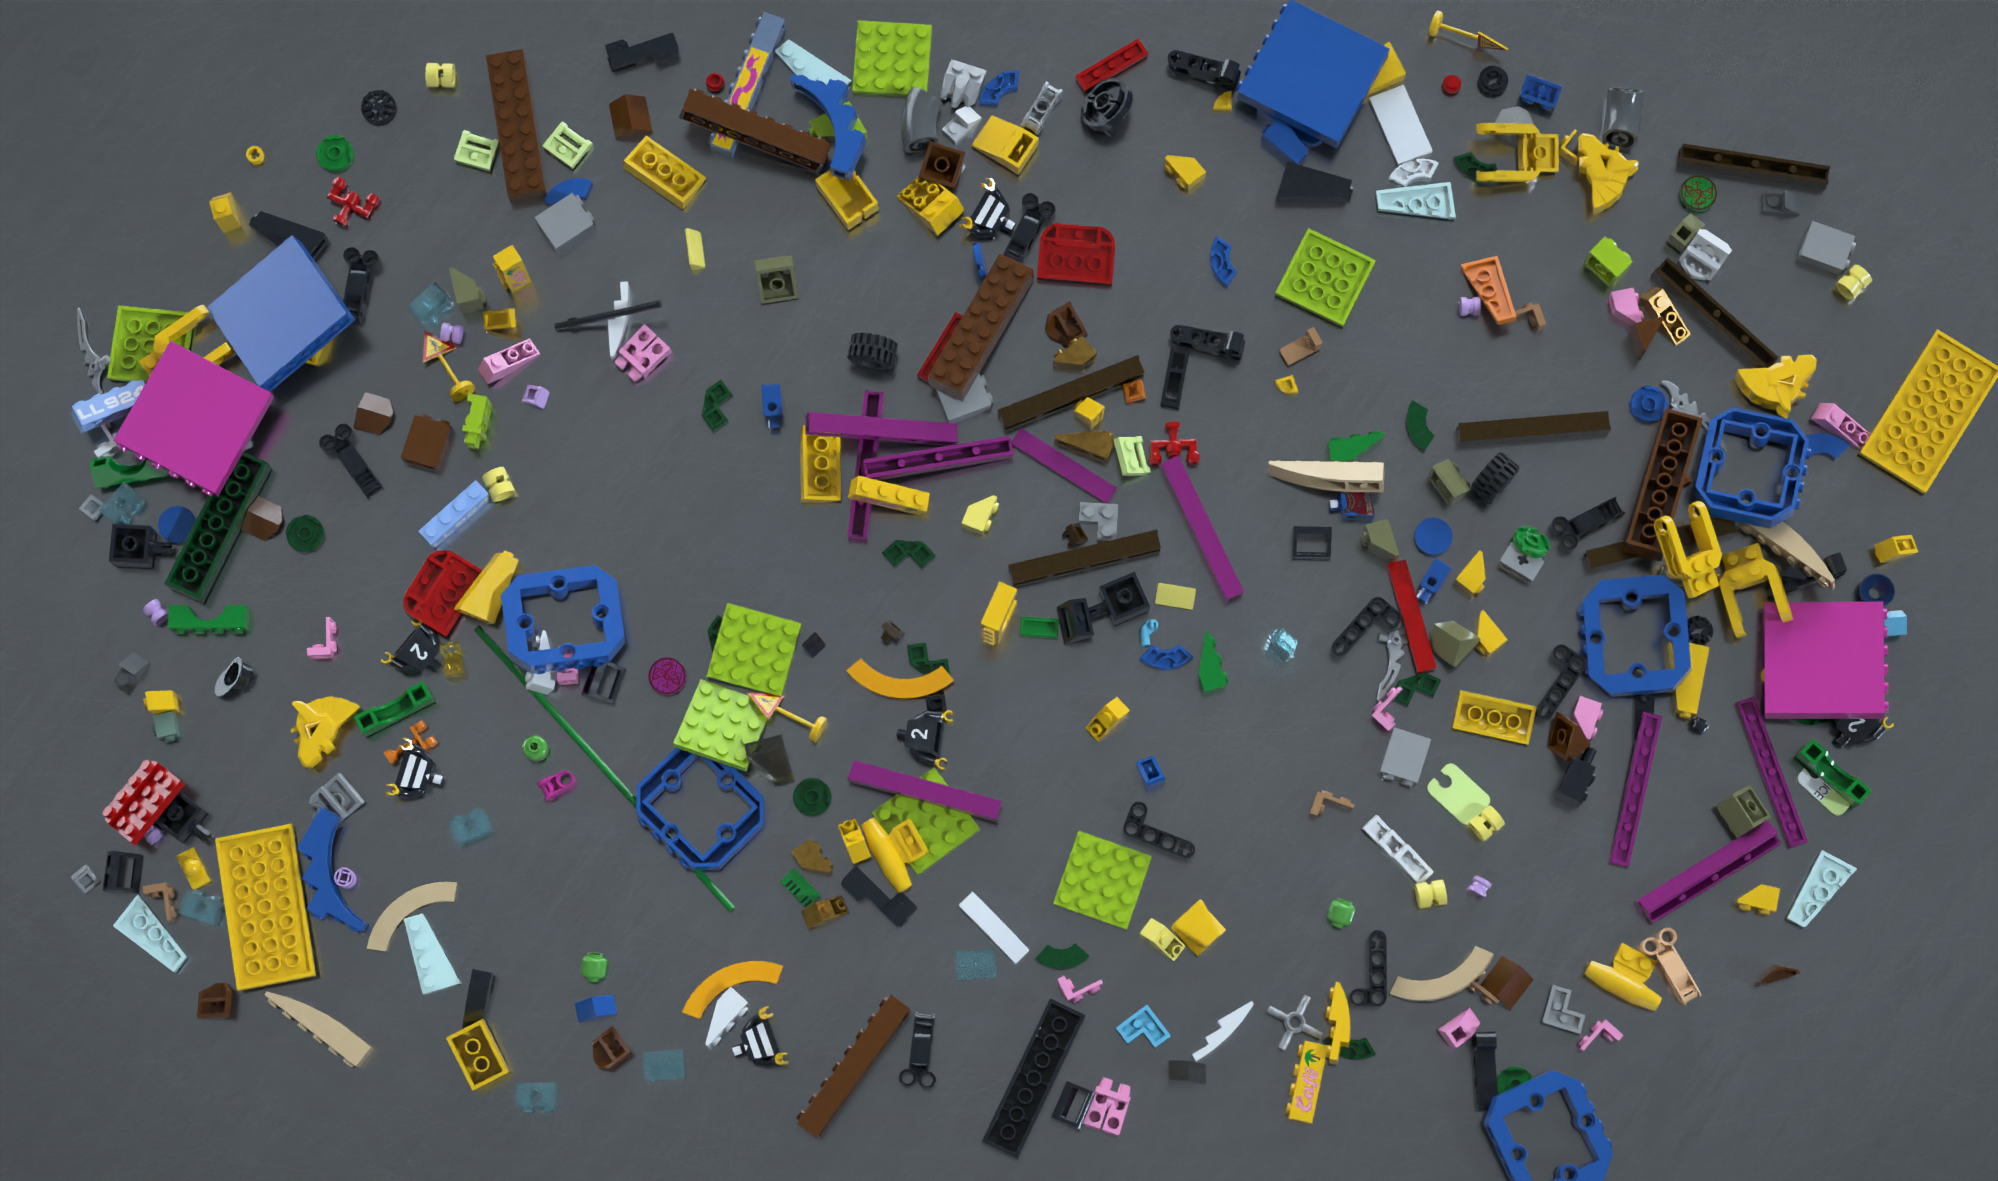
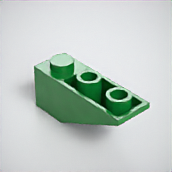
M1371 431L1368 435L1363 436L1353 434L1345 439H1342V437L1331 438V441L1327 443L1329 462H1354L1382 441L1385 432Z
M1209 631L1205 633L1198 680L1203 695L1226 689V683L1229 682L1226 671L1222 672L1220 666L1223 664L1219 653L1216 654L1214 649L1217 646L1213 635L1210 636Z

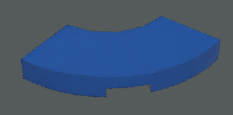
M1019 70L1000 73L987 83L981 92L979 105L998 106L999 100L1004 94L1009 91L1018 90Z
M583 178L565 180L554 186L547 193L543 202L553 206L571 193L574 196L578 195L581 199H586L593 182Z
M1216 236L1210 251V264L1215 277L1227 288L1237 274V270L1229 260L1232 245Z
M1816 433L1806 436L1809 440L1808 448H1811L1810 456L1822 453L1836 459L1850 447L1844 440L1834 435Z
M1180 644L1168 650L1159 649L1152 645L1139 660L1155 669L1172 670L1186 665L1194 657Z

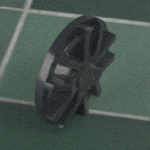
M384 90L370 91L363 97L361 112L370 123L384 124L394 116L396 103L391 94ZM383 94L386 95L385 99L381 100ZM370 96L374 99L373 102L368 100ZM386 107H393L392 111L387 110ZM369 109L372 110V111L368 112L367 114H365V111H366V110H369ZM384 113L390 114V115L385 119ZM374 115V120L370 119L369 117ZM377 115H381L382 120L377 121Z

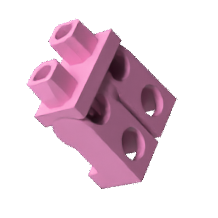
M644 324L624 347L619 350L620 355L614 363L621 370L630 364L633 368L627 375L636 382L642 376L646 378L672 351L668 345Z
M1103 1077L1099 1086L1096 1087L1095 1097L1083 1125L1099 1131L1105 1112H1108L1102 1132L1119 1137L1131 1098L1129 1097L1130 1086L1121 1083L1116 1093L1110 1090L1113 1080Z

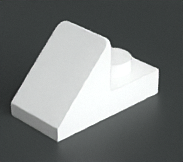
M965 106L955 112V117L942 128V132L956 144L981 120V117L971 107Z

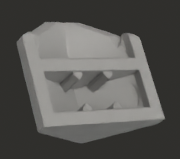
M1519 106L1502 109L1495 123L1534 124L1529 112ZM1497 135L1518 146V135Z

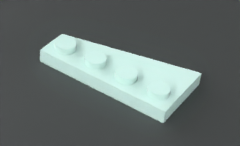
M789 39L775 50V54L795 75H804L810 80H819L826 85L829 79L841 80L847 86L852 83V80Z
M1450 182L1377 190L1375 192L1378 211L1456 219Z
M1821 850L1786 919L1805 928L1857 868Z
M139 895L134 898L113 925L175 973L188 958Z
M424 914L405 918L404 922L422 994L425 995L460 985L459 978Z

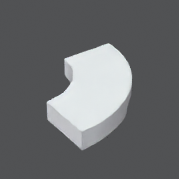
M1430 159L1409 161L1398 166L1391 173L1388 180L1401 187H1406L1415 179L1430 180L1439 163Z

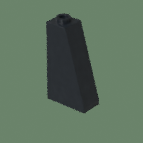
M1287 161L1276 202L1346 203L1347 197L1351 198L1354 187L1351 186V179Z
M263 211L255 214L249 224L252 231L276 248L293 235L302 242L313 259L329 240L326 234L321 231Z

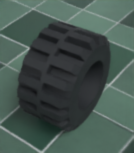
M866 332L854 333L851 336L847 358L854 364L870 369H892L898 344L894 340L882 335Z
M1500 452L1473 481L1471 489L1487 503L1493 502L1516 476L1519 466L1503 452Z

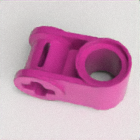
M564 770L540 780L537 785L542 789L545 796L544 800L549 801L574 788L576 777L571 772ZM570 776V783L563 785V777Z

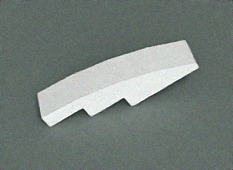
M628 281L620 282L621 300L614 301V310L630 307ZM629 315L608 320L610 357L612 361L617 359L619 350L622 347Z
M1375 815L1362 828L1417 884L1424 883L1433 873V870L1394 830L1390 829L1378 815Z
M971 892L958 905L1013 963L1016 964L1029 951L1019 938L974 892Z
M1252 1001L1218 1020L1217 1024L1220 1029L1205 1037L1206 1047L1192 1054L1195 1063L1211 1053L1232 1034L1254 1005Z

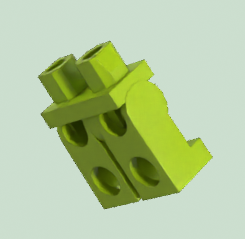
M468 393L467 402L471 408L469 415L465 419L466 425L462 427V432L465 434L464 443L467 444L468 448L479 450L480 442L486 441L485 433L492 404L486 396Z

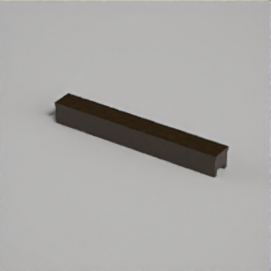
M1685 143L1679 148L1677 167L1824 190L1829 182L1830 166Z
M1667 257L1651 274L1754 368H1769L1776 363L1779 357L1671 259Z
M1139 355L998 409L997 415L1000 417L1005 431L1077 404L1081 399L1084 401L1087 397L1092 398L1120 387L1122 384L1143 378L1145 372L1139 360Z
M1608 411L1458 423V427H1456L1457 446L1609 434L1611 431Z
M1717 517L1711 519L1717 540L1737 534L1738 529H1736L1734 521ZM1691 524L1676 528L1683 549L1697 545ZM1627 540L1586 550V553L1583 554L1588 573L1644 559L1645 557L1624 552Z
M1158 530L1009 564L1008 570L1011 574L1013 586L1160 552L1161 546Z

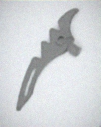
M77 308L81 352L86 351L84 365L89 364L88 377L94 375L92 380L94 390L98 394L103 395L100 388V375L105 369V365L111 359L108 355L101 358L93 352L86 337L85 320L80 308Z
M1665 380L1661 381V384L1671 394L1670 407L1672 410L1703 418L1701 425L1708 431V426L1705 422L1709 425L1710 418L1706 413L1699 415L1696 402L1693 401L1689 404L1687 393L1679 396V388L1675 384ZM1722 439L1720 448L1724 452H1727V448Z
M1403 623L1399 629L1389 632L1388 635L1378 634L1377 640L1386 642L1389 653V667L1386 676L1379 685L1378 702L1386 695L1399 673L1401 665L1396 661L1406 654V651L1400 649L1408 643V639L1403 637L1406 634ZM1393 670V671H1394V672H1393V675H1392V677H1391L1389 683L1387 684V686H1386L1385 689L1383 690L1382 687L1385 685L1386 681L1388 680V678H1389V676H1390V674H1391V671Z

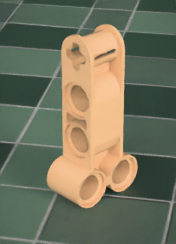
M1664 928L1657 933L1656 939L1649 937L1643 940L1639 945V950L1648 957H1654L1678 1000L1683 1006H1686L1687 1002L1697 996L1700 998L1702 995L1673 946L1677 939L1676 932L1671 928ZM1664 932L1668 933L1671 937L1669 943L1662 939ZM1646 942L1653 944V952L1646 950ZM1693 990L1692 993H1690V994H1688L1687 996L1684 997L1685 994H1687V993H1689L1690 991Z

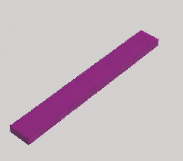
M1755 697L1736 702L1735 706L1788 849L1808 843Z
M1642 712L1609 860L1611 864L1629 867L1661 725L1662 716Z

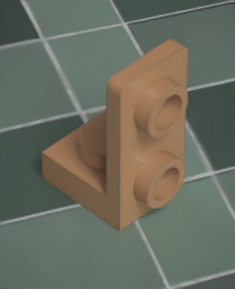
M1529 303L1524 305L1522 309L1515 311L1516 318L1531 315L1529 316L1532 327L1535 326L1536 331L1545 328L1546 321L1539 303L1535 305Z
M1312 327L1307 330L1305 336L1280 348V353L1286 364L1290 366L1320 350L1323 342L1315 328Z
M1318 791L1309 816L1316 818L1318 814L1322 815L1325 804L1322 803L1323 801L1350 811L1353 810L1354 804H1351V800L1340 797V799L1332 797L1333 794L1328 791Z
M166 882L143 886V894L150 896V898L162 897V894L164 895L167 922L175 923L174 918L177 917V910L172 903V898L175 897L173 887H170V884Z
M1484 971L1476 979L1480 981L1486 972ZM1475 980L1467 987L1474 993L1476 991L1482 995L1481 999L1489 1005H1496L1499 1002L1495 996L1475 982Z

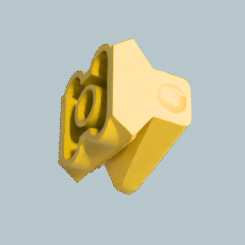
M1201 899L1171 927L1197 956L1226 931L1207 910Z

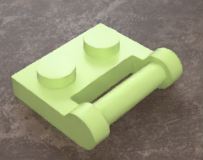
M561 122L542 147L573 169L584 154L591 149L593 143L583 139L569 129L566 123ZM563 133L581 145L580 149L574 147L560 137V135Z
M464 130L454 161L490 172L500 147L499 140L487 139L470 134V131ZM471 141L491 148L489 151L467 145V142Z
M1142 436L1113 439L1123 476H1143L1151 473L1142 447Z

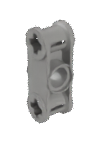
M1046 82L1029 112L1023 118L1021 127H1026L1034 131L1035 135H1038L1052 109L1060 100L1063 90H1058L1049 85V82ZM1044 106L1046 110L1041 111L1038 107Z

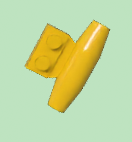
M876 818L867 820L861 826L868 846L883 874L898 893L907 890L912 886L905 863L915 862L929 853L911 819H907L892 828L889 835Z
M1621 943L1613 959V968L1591 961L1584 975L1604 990L1633 1005L1655 1012L1662 1000V997L1643 984L1650 978L1657 961L1624 943Z

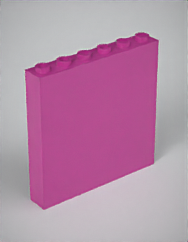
M170 341L113 441L118 444V449L126 453L128 450L135 453L134 457L143 462L147 459L154 468L168 470V475L176 479L178 477L185 479L184 483L193 488L197 485L202 488L201 492L206 495L212 496L214 494L219 496L274 396L269 391Z
M1764 602L1765 719H1884L1885 712L1888 713L1889 705L1888 701L1884 700V694H1888V682H1884V675H1888V664H1884V657H1888V645H1884V638L1888 637L1887 626H1884L1883 620H1887V608H1883V602H1788L1793 620L1783 623L1776 602Z

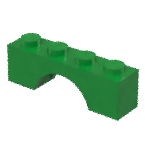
M111 456L91 459L90 471L96 488H108L112 485H125L133 481H146L150 478H164L168 476V470L154 468L147 459L139 464L126 466L117 463Z
M169 605L168 629L173 631L174 634L180 635L185 634V631H193V634L199 635L204 634V631H212V634L218 635L224 634V632H231V634L237 635L243 634V632H249V608L246 605H226L224 611L217 618L201 620L194 615L192 608L188 605Z
M422 681L406 689L402 695L391 702L369 708L354 716V719L361 733L367 737L434 703L435 700L425 682Z
M1811 739L1796 755L1800 761L1854 808L1858 807L1872 792L1860 779L1842 770L1830 758L1828 751L1814 739Z

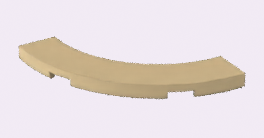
M435 882L425 884L398 897L377 920L369 937L367 949L387 952L391 937L403 919L418 908L428 904L455 902L458 883Z
M1475 946L1470 956L1462 965L1443 977L1417 981L1398 976L1390 995L1409 1001H1433L1452 996L1471 985L1470 983L1488 967L1494 954Z

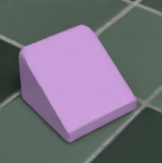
M527 385L522 403L544 409L549 391L540 386Z

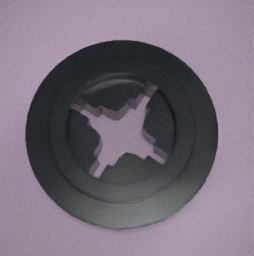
M1499 66L1484 68L1478 78L1479 86H1481L1483 92H1487L1490 95L1505 91L1508 85V75ZM1498 76L1496 80L1498 84L1493 83L1492 85H1489V78L1493 79L1494 77Z
M1698 615L1687 620L1689 643L1703 646L1712 639L1714 630L1712 623L1706 617ZM1695 625L1698 628L1705 627L1701 632L1702 635H1700L1699 633L1691 634L1696 629Z

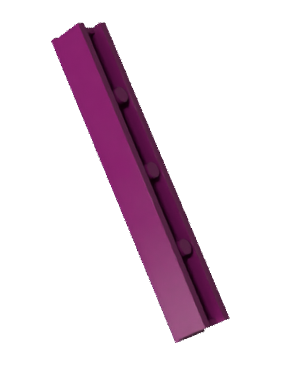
M865 390L862 416L882 418L885 396L883 391L871 392ZM859 439L855 477H863L860 465L863 460L877 458L879 440ZM852 499L848 541H868L872 504Z
M808 412L805 416V435L945 446L957 443L958 424L816 412Z
M1011 436L865 459L860 465L863 477L883 480L1013 458L1014 450H1012Z
M1176 456L1161 463V470L1224 601L1227 602L1229 599L1242 595L1244 590L1180 457Z
M853 760L849 776L847 777L849 782L998 822V815L1002 804L1001 800Z
M1766 820L1638 899L1641 913L1645 914L1652 923L1658 921L1779 846L1781 841L1777 837L1778 831Z

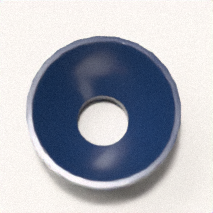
M1871 574L1861 582L1859 595L1863 602H1883V607L1892 602L1895 595V587L1887 576ZM1871 588L1878 589L1880 592L1879 598H1872L1869 590Z

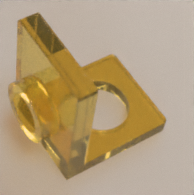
M459 641L440 644L445 678L463 676V654ZM448 647H454L456 648V651L450 653L447 652L446 649Z

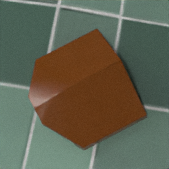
M1070 301L1047 314L1045 330L1048 336L1064 346H1068L1074 338L1079 339L1081 336L1088 334Z
M365 392L357 407L354 429L380 435L390 424L393 416L390 399Z
M258 496L247 510L241 531L266 541L278 531L282 523V507Z
M1773 965L1756 982V985L1758 987L1800 974L1798 969Z
M215 983L207 989L199 991L198 1019H225L230 1017L232 990L226 983Z
M613 1026L591 1042L593 1060L599 1069L611 1070L632 1054L626 1042Z

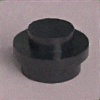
M1699 716L1696 719L1691 718L1692 723L1690 726L1705 732L1706 728H1709L1707 720Z

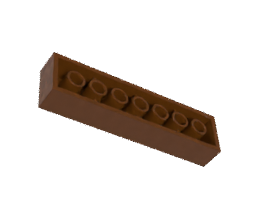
M520 49L486 55L508 198L510 203L543 198L547 195L524 51Z
M694 88V90H689L679 119L817 173L822 169L831 147L827 139L822 137L815 138L804 130L797 131L786 123L779 124L775 122V119L768 116H759L753 110L747 109L746 111L741 109L736 103L729 102L728 104L723 102L718 96L712 95L710 97L705 95L704 91Z
M1002 254L998 255L928 375L929 386L956 399L964 400L1034 280L1033 268Z
M1665 408L1624 552L1662 561L1663 553L1654 529V522L1663 516H1669L1674 520L1703 418ZM1662 522L1663 528L1667 531L1666 524Z
M890 995L889 998L886 996L879 1004L881 1009L877 1014L873 1012L869 1017L867 1028L865 1030L862 1028L855 1037L856 1043L853 1046L850 1044L844 1052L845 1058L842 1062L837 1061L832 1068L834 1073L830 1078L826 1077L820 1085L822 1088L818 1094L814 1093L809 1099L810 1105L807 1110L802 1109L796 1117L798 1126L817 1140L911 1013L910 1008L893 995Z

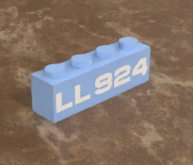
M143 379L131 381L121 388L115 387L103 395H94L87 401L81 400L76 402L72 406L71 416L80 433L127 416L145 386Z
M475 480L423 526L419 533L435 550L491 500L490 495Z

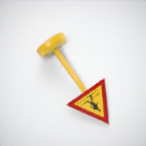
M1437 10L1434 14L1429 28V36L1435 37L1440 28L1478 40L1477 48L1508 51L1507 47L1480 31L1478 35L1442 24L1443 13Z
M424 330L423 363L438 357L455 384L449 392L450 398L454 402L466 399L468 393L472 394L474 392L475 386L468 380L459 382L442 354L452 351L456 347L448 342L440 341V338Z
M747 693L767 720L770 719L774 711H777L811 728L809 738L812 742H817L822 734L827 718L821 716L816 720L815 724H812L778 707L785 695L780 697L773 694Z

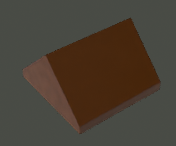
M624 94L609 103L616 140L653 133L645 96Z
M929 141L918 177L955 188L962 172L966 152Z
M1663 317L1634 324L1629 336L1637 359L1641 360L1659 329L1664 319Z
M1556 712L1547 748L1565 761L1570 762L1591 744L1580 725L1562 713Z
M1501 956L1480 985L1495 996L1500 1004L1511 1011L1534 979L1521 965Z

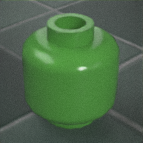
M538 735L528 737L522 746L524 755L533 762L544 760L549 752L547 742Z
M1337 898V900L1331 902L1327 917L1332 921L1333 926L1343 928L1344 925L1352 923L1355 913V907L1352 905L1353 902L1342 898Z
M589 952L588 955L582 958L581 975L587 977L586 981L598 982V979L605 977L607 960L603 957V954Z

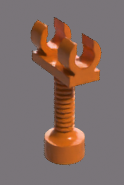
M421 720L410 727L415 736L414 739H411V742L415 745L421 744L423 749L427 751L438 742L434 736L427 738L424 742L422 741L418 733L425 730L427 726ZM400 748L396 750L389 749L384 752V755L390 764L394 765L398 762V757L407 750Z

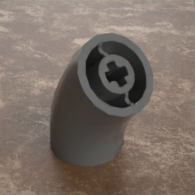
M914 86L910 88L906 97L901 117L902 143L904 151L908 153L927 150L929 141L938 142L936 122L942 106V102L935 96Z
M1627 87L1608 88L1602 141L1604 144L1608 143L1609 148L1615 150L1616 146H1618L1619 151L1632 149L1637 145L1644 96L1643 90Z

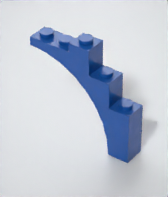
M792 74L790 78L792 89L814 100L826 112L832 122L836 139L834 157L830 166L832 176L850 181L866 145L865 134L861 131L853 130L858 118L856 109L850 105H844L849 94L847 84L841 80L829 79L826 85L819 80H810L804 75Z
M1258 109L1257 114L1269 123L1262 131L1261 141L1286 162L1300 165L1308 156L1309 149L1298 139L1289 124Z
M320 808L297 847L298 850L302 851V856L310 860L313 858L302 879L306 881L308 887L314 890L318 888L307 910L311 911L310 915L318 920L329 918L331 914L333 920L339 923L345 922L350 930L356 933L358 931H365L369 924L358 917L345 903L338 891L333 876L331 863L332 844L342 817L326 808Z

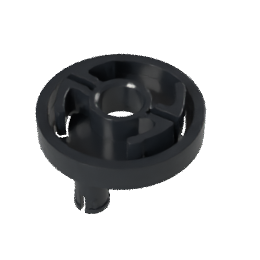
M1110 78L1100 82L1084 99L1081 108L1083 121L1091 129L1102 131L1108 138H1112L1117 132L1114 126L1121 122L1130 110L1133 101L1132 90L1124 81L1118 78Z

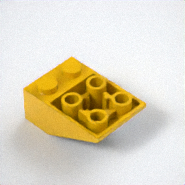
M991 115L971 146L1019 175L1038 147L1039 138L1024 128Z
M916 177L896 196L936 235L944 231L965 211L958 197L941 184Z

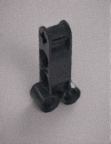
M1179 50L1171 51L1167 58L1170 70L1175 73L1218 83L1226 90H1236L1241 74L1239 70L1240 64L1236 61L1226 59L1222 62ZM1192 64H1198V67L1191 68L1190 66ZM1211 68L1216 69V71L1213 73L1208 72V70Z
M1027 193L1022 198L1024 214L1003 254L1020 263L1023 262L1042 223L1053 221L1056 215L1055 205L1052 202L1044 201L1040 204L1038 197L1033 193ZM1027 201H1033L1035 202V205L1032 207H1028L1025 203ZM1048 208L1052 213L1045 215L1042 211Z
M349 247L343 253V258L349 266L343 303L355 320L361 323L371 271L378 270L381 267L382 261L374 250H367L361 255L358 249ZM351 255H357L356 260L349 261ZM371 257H375V258H376V260H375L374 263H372V264H368V263H367L369 258H371Z
M1183 325L1173 326L1170 330L1171 340L1175 346L1221 354L1231 360L1238 361L1242 359L1246 342L1242 333L1234 331L1222 333ZM1196 336L1202 337L1200 342L1193 341ZM1216 339L1221 341L1217 346L1211 344Z
M340 424L335 429V436L326 434L320 438L319 446L325 454L337 455L367 497L369 492L382 485L352 445L355 438L352 428L348 424ZM345 430H348L349 435L345 438H342L341 433ZM328 441H333L331 448H325V444Z
M1613 497L1570 520L1563 516L1554 518L1549 526V531L1553 536L1561 538L1558 544L1561 552L1567 554L1573 552L1578 545V539L1625 515V511L1621 510L1616 501L1617 497ZM1555 523L1562 524L1563 530L1556 529ZM1566 539L1571 540L1572 543H1573V546H1572V547L1566 546L1565 543H1564V540H1566Z
M1841 552L1827 556L1822 560L1834 579L1845 575V572L1848 571ZM1807 575L1802 583L1781 578L1782 584H1785L1783 586L1785 593L1818 583L1816 578Z
M918 1011L915 1012L909 1069H904L899 1074V1082L904 1088H911L917 1082L923 1090L928 1091L936 1085V1077L929 1071L935 1013L929 1015L920 1014ZM909 1073L913 1076V1081L906 1084L902 1081V1077ZM930 1076L933 1082L931 1085L925 1086L922 1084V1078Z

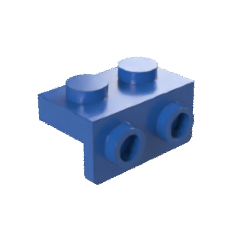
M1527 74L1519 97H1522L1523 102L1533 104V101L1540 103L1539 107L1546 110L1555 109L1563 86Z

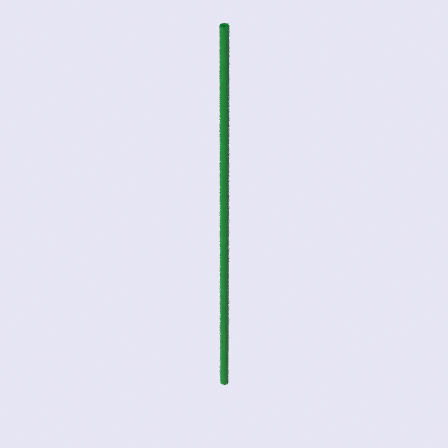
M480 625L477 626L474 631L526 687L527 682L525 681L524 673L509 659ZM529 690L636 809V797L542 693ZM667 832L666 837L669 839H673ZM692 870L729 912L735 908L702 870Z

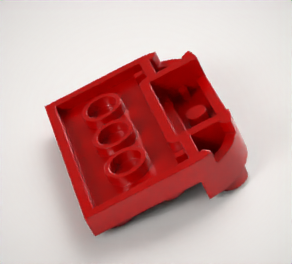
M1060 223L1048 226L1040 237L1037 278L1112 284L1115 255V239L1113 235L1101 226Z
M449 550L431 553L405 592L403 598L404 611L411 619L414 618L446 638L461 612L454 610L455 606L483 570Z
M145 760L136 773L129 778L123 789L116 794L110 805L104 809L103 815L107 824L136 846L185 786V783L158 762Z

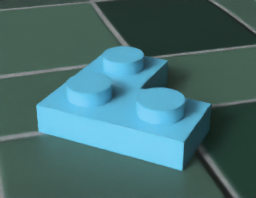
M1148 1005L1116 1027V1030L1127 1044L1142 1033H1144L1154 1048L1171 1037Z

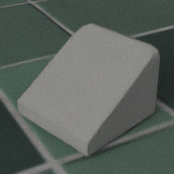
M87 864L71 876L74 883L84 894L100 882Z

